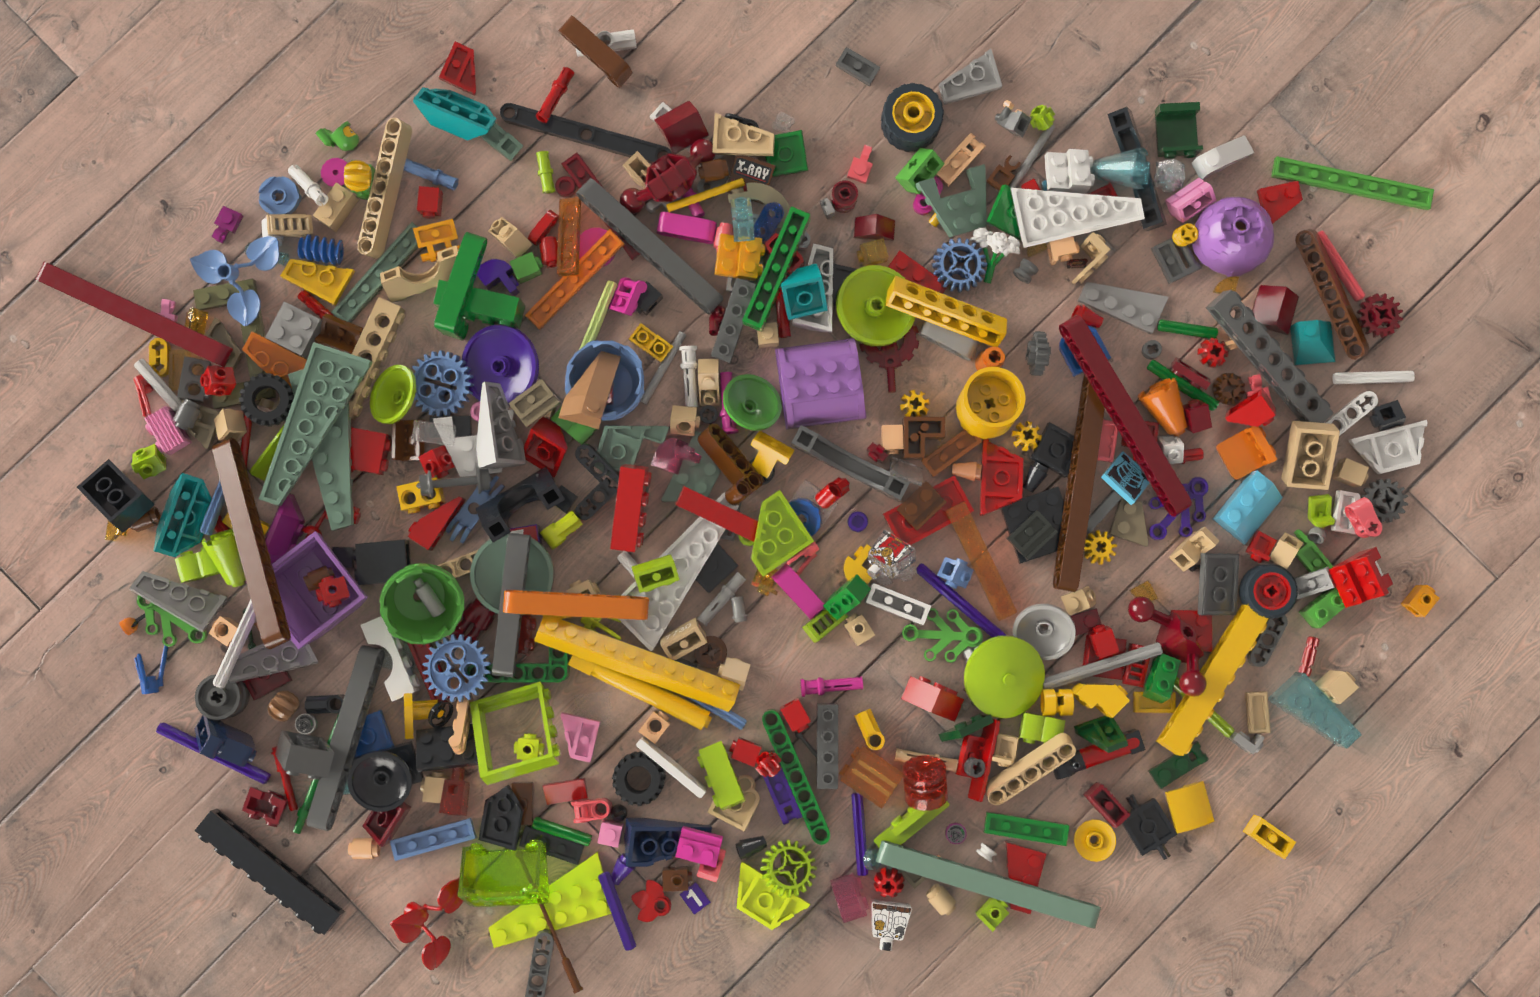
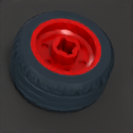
M1275 564L1258 565L1248 570L1241 579L1239 597L1242 604L1250 606L1256 614L1258 613L1262 617L1265 616V618H1277L1285 615L1293 608L1297 600L1298 588L1292 574L1283 567Z

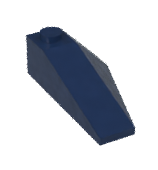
M626 818L624 831L626 866L648 867L654 865V862L673 859L672 857L676 856L683 826L708 833L712 832V826L652 818Z

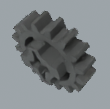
M1035 331L1031 341L1027 343L1025 358L1027 365H1029L1030 374L1033 376L1043 375L1045 366L1049 365L1051 347H1049L1048 338H1046L1047 334L1041 331Z
M1378 479L1376 483L1370 482V488H1364V492L1367 494L1361 496V498L1366 497L1371 501L1381 523L1384 521L1389 523L1393 522V519H1400L1399 514L1406 512L1402 507L1408 505L1407 502H1404L1408 495L1402 494L1405 488H1398L1399 482L1391 483V479H1385L1384 481L1383 479Z

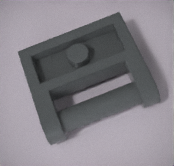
M1172 238L1151 248L1169 284L1202 269L1200 263L1196 262L1188 245L1180 247L1189 265V268L1186 269Z

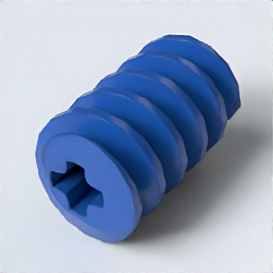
M307 234L306 239L303 237L299 239L298 257L300 259L306 258L310 261L314 259L316 262H320L322 260L326 264L330 262L332 265L337 263L340 265L344 255L343 241L339 240L336 245L335 239L332 238L328 244L326 237H323L320 242V238L317 235L312 241L311 234Z

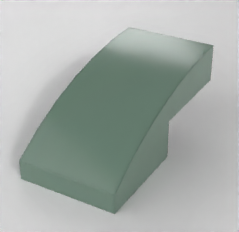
M496 123L487 134L480 136L509 161L523 147L518 140Z

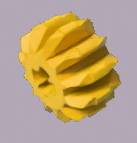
M1100 530L1095 531V536L1092 533L1087 534L1089 540L1086 539L1085 541L1087 547L1084 548V551H1088V553L1085 554L1084 558L1091 557L1090 563L1092 564L1098 561L1099 565H1103L1104 560L1110 562L1111 558L1109 555H1116V552L1111 550L1117 547V544H1111L1114 537L1107 538L1108 532L1104 531L1101 535ZM1097 544L1103 545L1101 551H1096Z

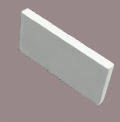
M645 736L637 742L636 746L697 797L702 798L706 793L707 787Z

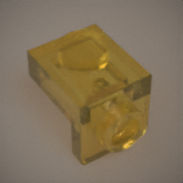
M757 569L751 585L757 587V592L769 596V593L777 595L778 591L772 589L775 581L771 577L778 570L774 569L765 576H762Z

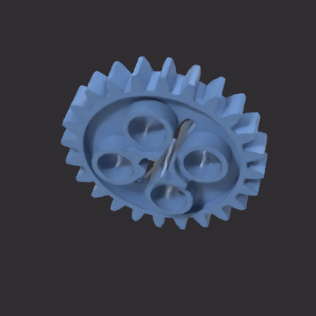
M439 350L438 354L431 351V357L424 354L425 361L418 359L419 367L412 366L416 371L413 373L416 379V396L414 400H418L415 406L422 407V412L429 411V415L434 416L436 414L438 417L443 416V413L445 416H450V410L453 413H458L457 407L464 408L462 402H469L466 395L473 394V392L468 390L469 387L474 386V384L469 383L473 376L467 375V372L471 369L464 367L466 361H459L460 356H453L451 352H447L445 355V351ZM436 366L437 373L435 376H433L432 369ZM455 372L456 379L451 382L450 375ZM425 378L456 386L457 390L427 382ZM428 386L432 389L429 395L426 394ZM446 392L450 393L448 401H445L444 398Z
M452 634L450 641L447 637H444L443 644L436 641L437 648H429L432 655H425L429 662L422 664L428 667V670L423 671L422 674L429 675L425 682L432 683L428 688L429 690L437 689L435 696L443 693L442 700H446L450 696V702H454L456 697L459 702H463L464 696L470 700L471 693L479 695L477 688L485 689L482 682H489L485 674L491 673L490 670L486 669V666L491 665V662H485L489 654H482L485 647L477 648L479 641L471 643L472 637L470 636L464 641V635L461 634L457 640L456 636ZM457 648H461L464 651L461 659L455 657V650ZM446 653L449 654L453 663L449 659H447V657L445 656ZM442 660L447 664V669L444 672H440L438 669V664ZM454 664L461 665L459 670L469 680L468 683L465 682L459 672L453 671L455 669ZM471 664L476 667V673L473 676H470L467 672V668ZM457 677L460 682L456 689L450 685L451 679Z

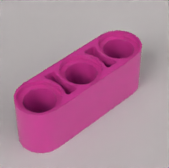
M660 212L656 233L672 238L713 244L717 223L697 217Z
M787 563L771 577L810 620L824 608V603Z

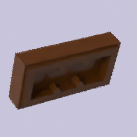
M512 782V791L524 809L521 825H532L533 782Z

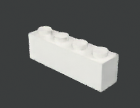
M813 244L808 266L817 264L819 267L828 311L793 319L792 326L810 331L832 333L833 248Z

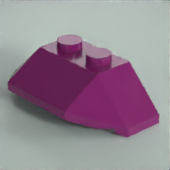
M289 493L282 506L278 507L265 538L272 564L294 548L298 538L304 533L302 530L305 527V519L295 495Z

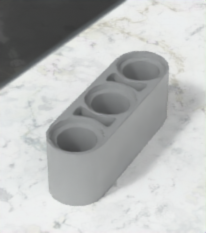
M927 321L924 322L919 332L921 337L967 361H971L980 344L977 340Z

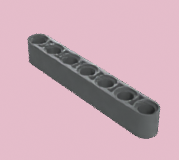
M509 533L507 538L492 675L513 678L515 676L522 614L503 612L504 591H525L531 544L530 535Z

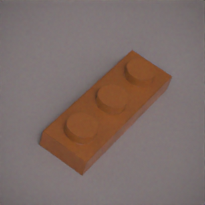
M964 429L921 460V463L930 475L935 477L983 441L979 437L968 434Z

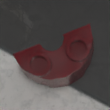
M250 787L241 811L248 813V817L260 820L262 817L267 825L278 827L288 800L277 792L271 790L265 792L259 790L258 787Z

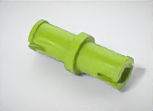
M549 151L537 152L536 156L539 166L537 172L538 176L541 177L543 194L554 193L555 188L552 177L554 171L550 165Z

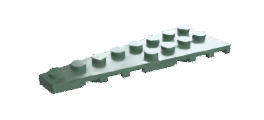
M304 369L288 374L294 396ZM350 399L312 457L332 531L354 525L351 489L353 479H351L352 459L350 457Z

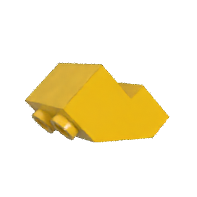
M1077 683L1072 688L1073 696L1084 707L1092 709L1095 706L1104 716L1113 718L1130 701L1126 697L1128 695L1127 691L1120 685Z

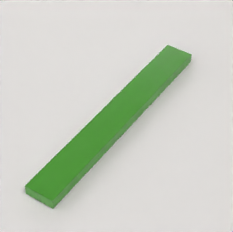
M1279 156L1274 158L1271 174L1272 178L1291 182L1299 181L1300 184L1423 210L1431 209L1434 189Z

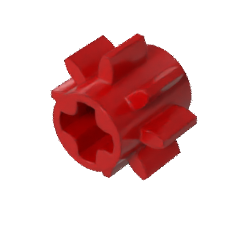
M765 751L757 757L756 762L758 766L755 769L761 776L767 777L768 775L773 777L780 771L781 766L778 763L782 760L776 753Z

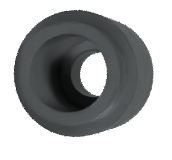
M185 398L184 402L180 403L173 418V421H176L175 426L187 430L188 427L193 428L201 412L199 410L201 405Z

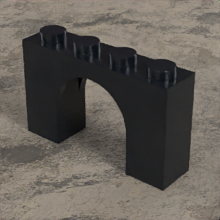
M544 467L475 509L483 529L494 543L511 532L508 526V519L520 507L533 501H542L546 509L549 510L564 501L565 498L548 468Z

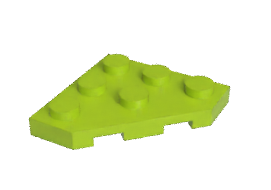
M780 490L761 503L751 560L761 575L765 576L814 542Z

